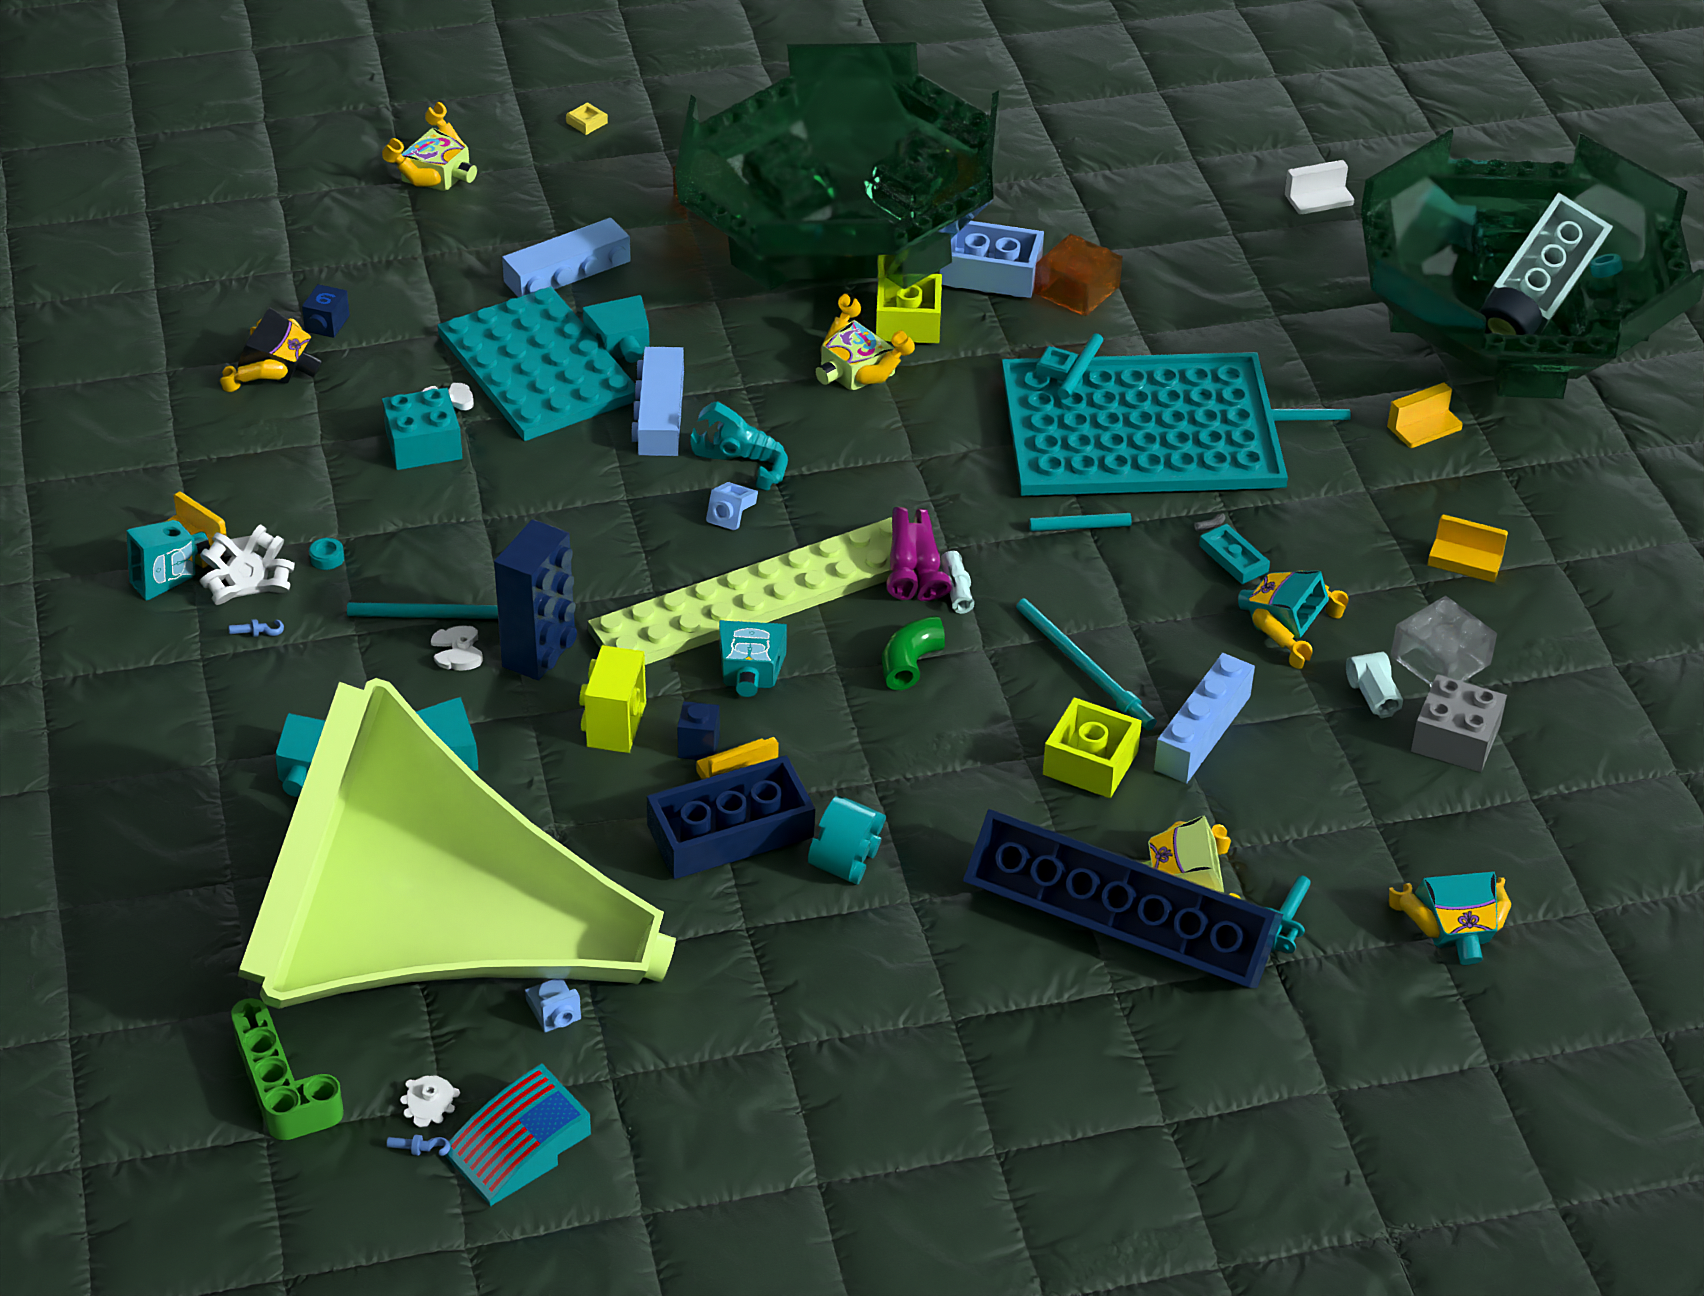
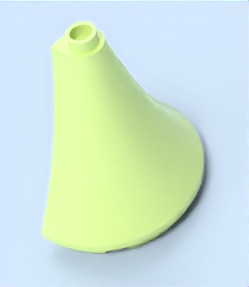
M375 678L366 682L364 690L341 682L338 684L241 963L238 977L263 984L259 994L264 1004L278 1009L341 993L419 981L488 977L580 979L638 985L644 977L661 983L669 967L676 938L659 933L664 911L658 910L613 882L531 823L482 781L424 723L390 682Z

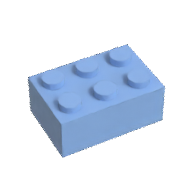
M952 218L940 254L942 285L979 290L985 293L993 292L1014 297L1031 298L1042 263L1044 231Z

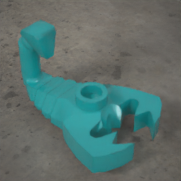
M718 401L710 403L702 409L697 422L708 419L709 427L717 421L721 422L718 424V432L714 434L713 443L708 440L707 431L699 435L695 427L693 428L690 442L695 455L723 460L742 456L754 460L769 461L774 463L772 471L768 472L764 467L759 466L755 483L756 487L768 491L772 483L782 482L788 464V456L779 442H776L771 436H767L763 431H758L757 428L749 426L741 416Z

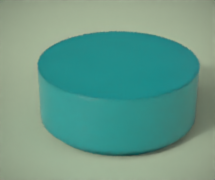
M1618 254L1601 255L1592 259L1589 263L1591 275L1596 278L1608 277L1623 270L1622 259Z
M333 538L316 540L309 547L310 563L315 568L321 570H330L340 566L344 561L342 543Z

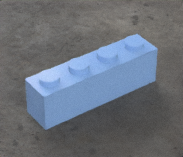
M608 218L502 256L504 282L518 297L550 286L553 289H557L630 262V236L612 218Z
M645 347L644 360L637 361V379L642 380H636L635 398L640 401H634V421L638 422H632V442H638V455L678 456L684 380L683 347Z
M1225 653L1220 655L1157 739L1155 771L1183 783H1188L1250 698L1254 665Z

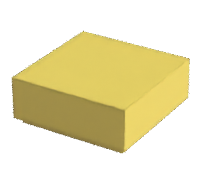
M587 102L567 113L566 123L587 135L607 124L608 116Z

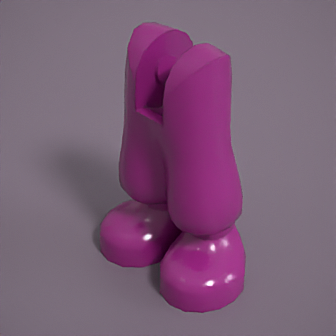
M894 507L892 511V544L890 552V568L893 573L887 578V591L893 597L901 600L911 599L916 591L920 601H931L947 595L952 588L951 579L944 572L938 571L940 555L934 539L928 510L917 509L914 523H909L907 509L904 507Z

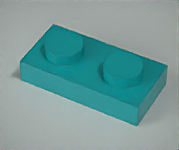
M1228 524L1200 536L1199 547L1241 584L1269 572L1270 561Z

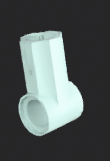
M1385 652L1347 658L1346 674L1352 688H1360L1373 714L1379 715L1380 719L1392 717L1396 711L1402 709L1403 698L1391 678V665Z

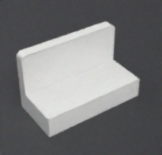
M1344 160L1289 169L1285 196L1298 214L1351 206L1354 203V198L1345 187L1348 166Z

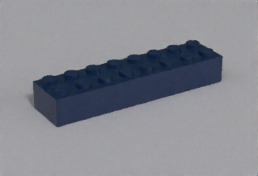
M992 809L987 811L963 879L964 882L1249 988H1258L1284 915Z

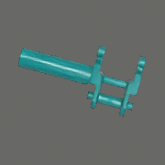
M1301 875L1296 878L1279 911L1264 907L1284 914L1270 952L1274 953L1276 949L1285 953H1293L1296 949L1294 939L1303 936L1305 932L1304 927L1300 923L1292 920L1311 884V881L1305 876ZM1283 932L1288 935L1287 937H1284L1279 935V933Z

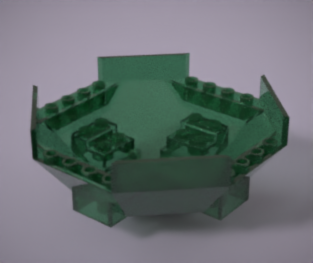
M916 42L787 44L790 76L782 78L779 82L756 92L739 103L733 104L730 108L709 117L699 123L697 100L694 96H690L675 168L679 203L728 237L731 265L770 291L791 279L885 277L905 290L952 263L951 239L994 200L1000 133L999 90L992 93L991 114L983 112L918 73Z
M1453 128L1365 180L1361 218L1371 290L1387 306L1390 331L1393 333H1414L1484 376H1494L1498 397L1564 399L1568 379H1578L1616 359L1639 342L1648 341L1649 335L1701 300L1704 288V269H1698L1693 272L1681 226L1688 191L1580 132L1578 134L1573 163L1561 161L1547 163L1530 160L1518 162L1502 161L1499 159H1449L1453 138ZM1558 193L1613 226L1593 259L1605 254H1618L1622 259V271L1608 277L1596 278L1591 275L1588 265L1540 336L1536 334L1505 335L1484 333L1486 318L1478 313L1484 305L1494 284Z

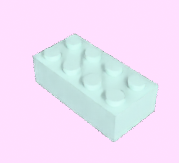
M1558 193L1494 284L1488 297L1495 289L1500 287L1514 288L1531 297L1542 313V323L1534 333L1540 336L1604 243L1613 226Z

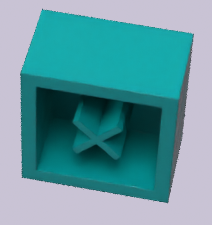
M448 388L430 389L423 392L398 394L382 398L385 430L397 470L463 459L460 426Z

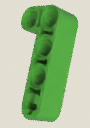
M249 998L241 1000L233 1006L231 1016L236 1044L270 1135L278 1140H290L338 1124L344 1115L339 1081L328 1074H318L294 1081L268 1008L264 1002L259 999Z

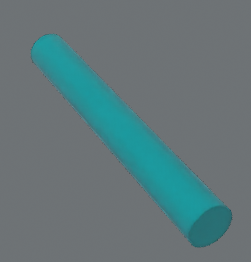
M1094 333L1068 373L1057 392L1061 399H1068L1089 366L1103 342V337L1100 334Z
M1131 513L1029 518L1030 532L1125 527L1131 526L1132 519Z

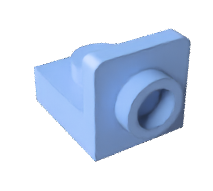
M730 482L712 489L706 521L731 530L738 529L742 511L756 504L758 491Z
M553 979L525 990L526 1001L544 1032L558 1027H565L581 1019L580 996L576 989L569 990L563 979Z

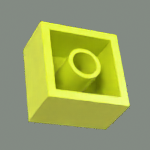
M879 272L876 335L884 341L891 342L894 333L902 330L913 342L939 343L942 274Z
M602 645L597 659H592L588 672L589 683L583 684L580 691L579 703L585 706L581 719V731L586 732L587 747L630 753L646 705L644 651Z
M1074 697L1045 743L1043 775L1111 798L1138 753L1142 720Z

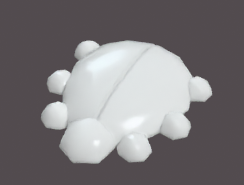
M423 1076L417 1080L410 1079L406 1081V1087L409 1090L407 1095L401 1097L400 1101L403 1105L409 1106V1108L404 1110V1116L406 1118L414 1116L413 1123L419 1128L427 1127L431 1120L436 1124L442 1123L444 1119L442 1113H453L455 1107L451 1103L453 1098H457L460 1095V1091L453 1088L448 1080L439 1076Z

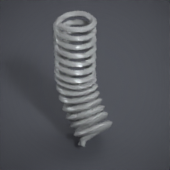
M1223 513L1222 515L1217 514L1213 519L1195 522L1196 531L1217 528L1224 522L1225 515Z

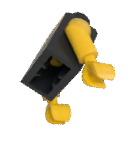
M269 308L264 317L257 321V327L250 328L251 337L245 344L238 363V371L233 366L225 367L222 372L224 377L220 378V383L225 392H233L241 386V381L271 379L284 384L289 383L297 370L314 378L321 366L322 360L307 353L312 337L300 327L296 320L286 319Z

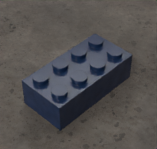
M534 519L523 528L496 558L494 570L502 667L539 681L548 669L551 670L556 665L559 656L565 649L570 648L574 644L577 629L574 623L576 605L573 602L574 577L571 570L573 551L570 549V534Z
M785 755L648 795L647 826L673 879H677L813 838L815 807L788 756Z

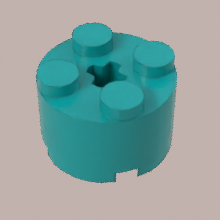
M839 795L838 797L835 796L825 810L818 825L821 827L818 839L813 838L808 854V863L858 885L866 870L867 864L863 863L867 856L874 858L882 840L878 835L883 828L886 815Z

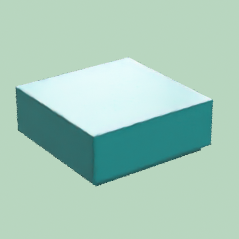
M1048 346L1036 365V373L1064 381L1078 359V354Z

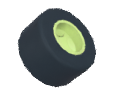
M1500 287L1491 293L1481 307L1477 320L1483 332L1496 343L1505 347L1519 348L1524 347L1542 323V313L1535 301L1524 292L1510 287Z

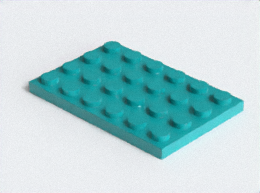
M551 286L437 325L438 335L524 441L634 403V401H639L635 398L636 384Z

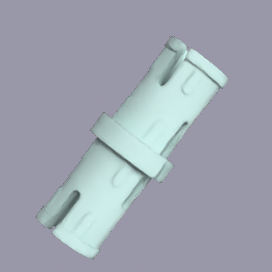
M945 552L940 557V564L942 565L943 572L951 579L952 588L949 594L952 608L956 613H967L974 607V600L969 588L971 586L970 576L964 570L962 557L959 552Z

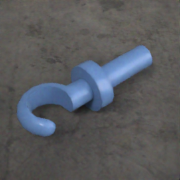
M251 619L250 624L229 625L228 632L229 634L251 633L252 637H258L259 632H264L269 636H277L283 632L284 625L280 620H275L274 623L279 628L271 629L266 623H258L257 619Z
M414 1135L413 1139L388 1137L387 1147L409 1149L412 1155L419 1156L421 1151L430 1152L436 1146H444L439 1151L441 1156L446 1155L450 1151L449 1141L442 1137H435L428 1141H423L422 1135Z

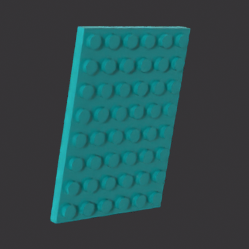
M1257 352L1093 357L1068 399H1061L1057 394L1064 382L1063 380L1036 373V365L1040 358L1002 359V376L1021 496L1287 488L1288 476Z

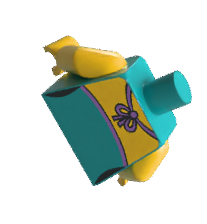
M1321 571L1275 572L1267 574L1255 590H1242L1239 593L1238 605L1241 610L1250 611L1254 627L1257 630L1266 633L1282 649L1286 646L1291 651L1289 655L1290 665L1296 669H1301L1305 662L1304 658L1310 661L1312 646L1306 641L1296 642L1293 638L1302 637L1326 603V613L1333 618H1341L1348 603V596L1343 591H1333L1332 593L1328 591L1329 587L1324 584Z
M1495 871L1423 878L1415 894L1412 893V885L1410 883L1403 885V892H1397L1393 887L1389 888L1390 907L1398 911H1404L1427 936L1432 937L1437 947L1456 946L1461 965H1472L1483 960L1480 944L1489 942L1495 933L1503 927L1511 908V902L1504 889L1505 879L1499 877L1496 883Z

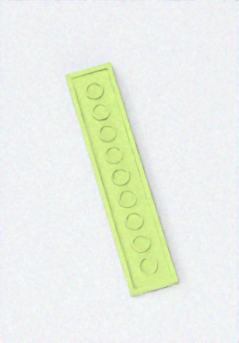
M892 517L588 621V631L600 649L602 645L644 651L645 665L719 640L720 620L768 623L887 581L889 575L893 573L890 568Z

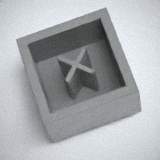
M1437 674L1417 719L1411 752L1482 772L1501 724L1507 695Z

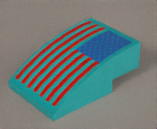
M540 1064L502 1090L472 1116L449 1141L450 1151L445 1156L487 1204L492 1206L558 1165V1154L591 1135L590 1114L543 1064Z

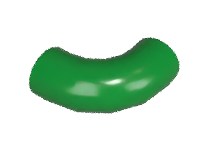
M931 616L909 622L890 636L881 655L883 676L886 685L890 689L905 690L915 685L920 677L917 659L924 654L944 649L945 635L939 616Z

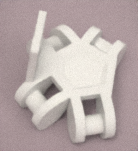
M259 525L251 536L229 539L225 535L216 532L212 538L214 543L209 550L204 549L200 554L201 558L215 569L200 579V583L204 588L211 590L213 593L211 599L216 605L225 603L235 597L269 591L286 593L290 589V583L287 579L289 573L293 572L295 564L285 559H274L280 551L284 539L279 536L274 538L267 534L266 528L262 525ZM258 545L267 549L264 558L255 553V551H258ZM222 554L224 556H232L227 564L221 560ZM269 571L275 572L274 577L267 580ZM225 579L229 586L225 587L221 581Z

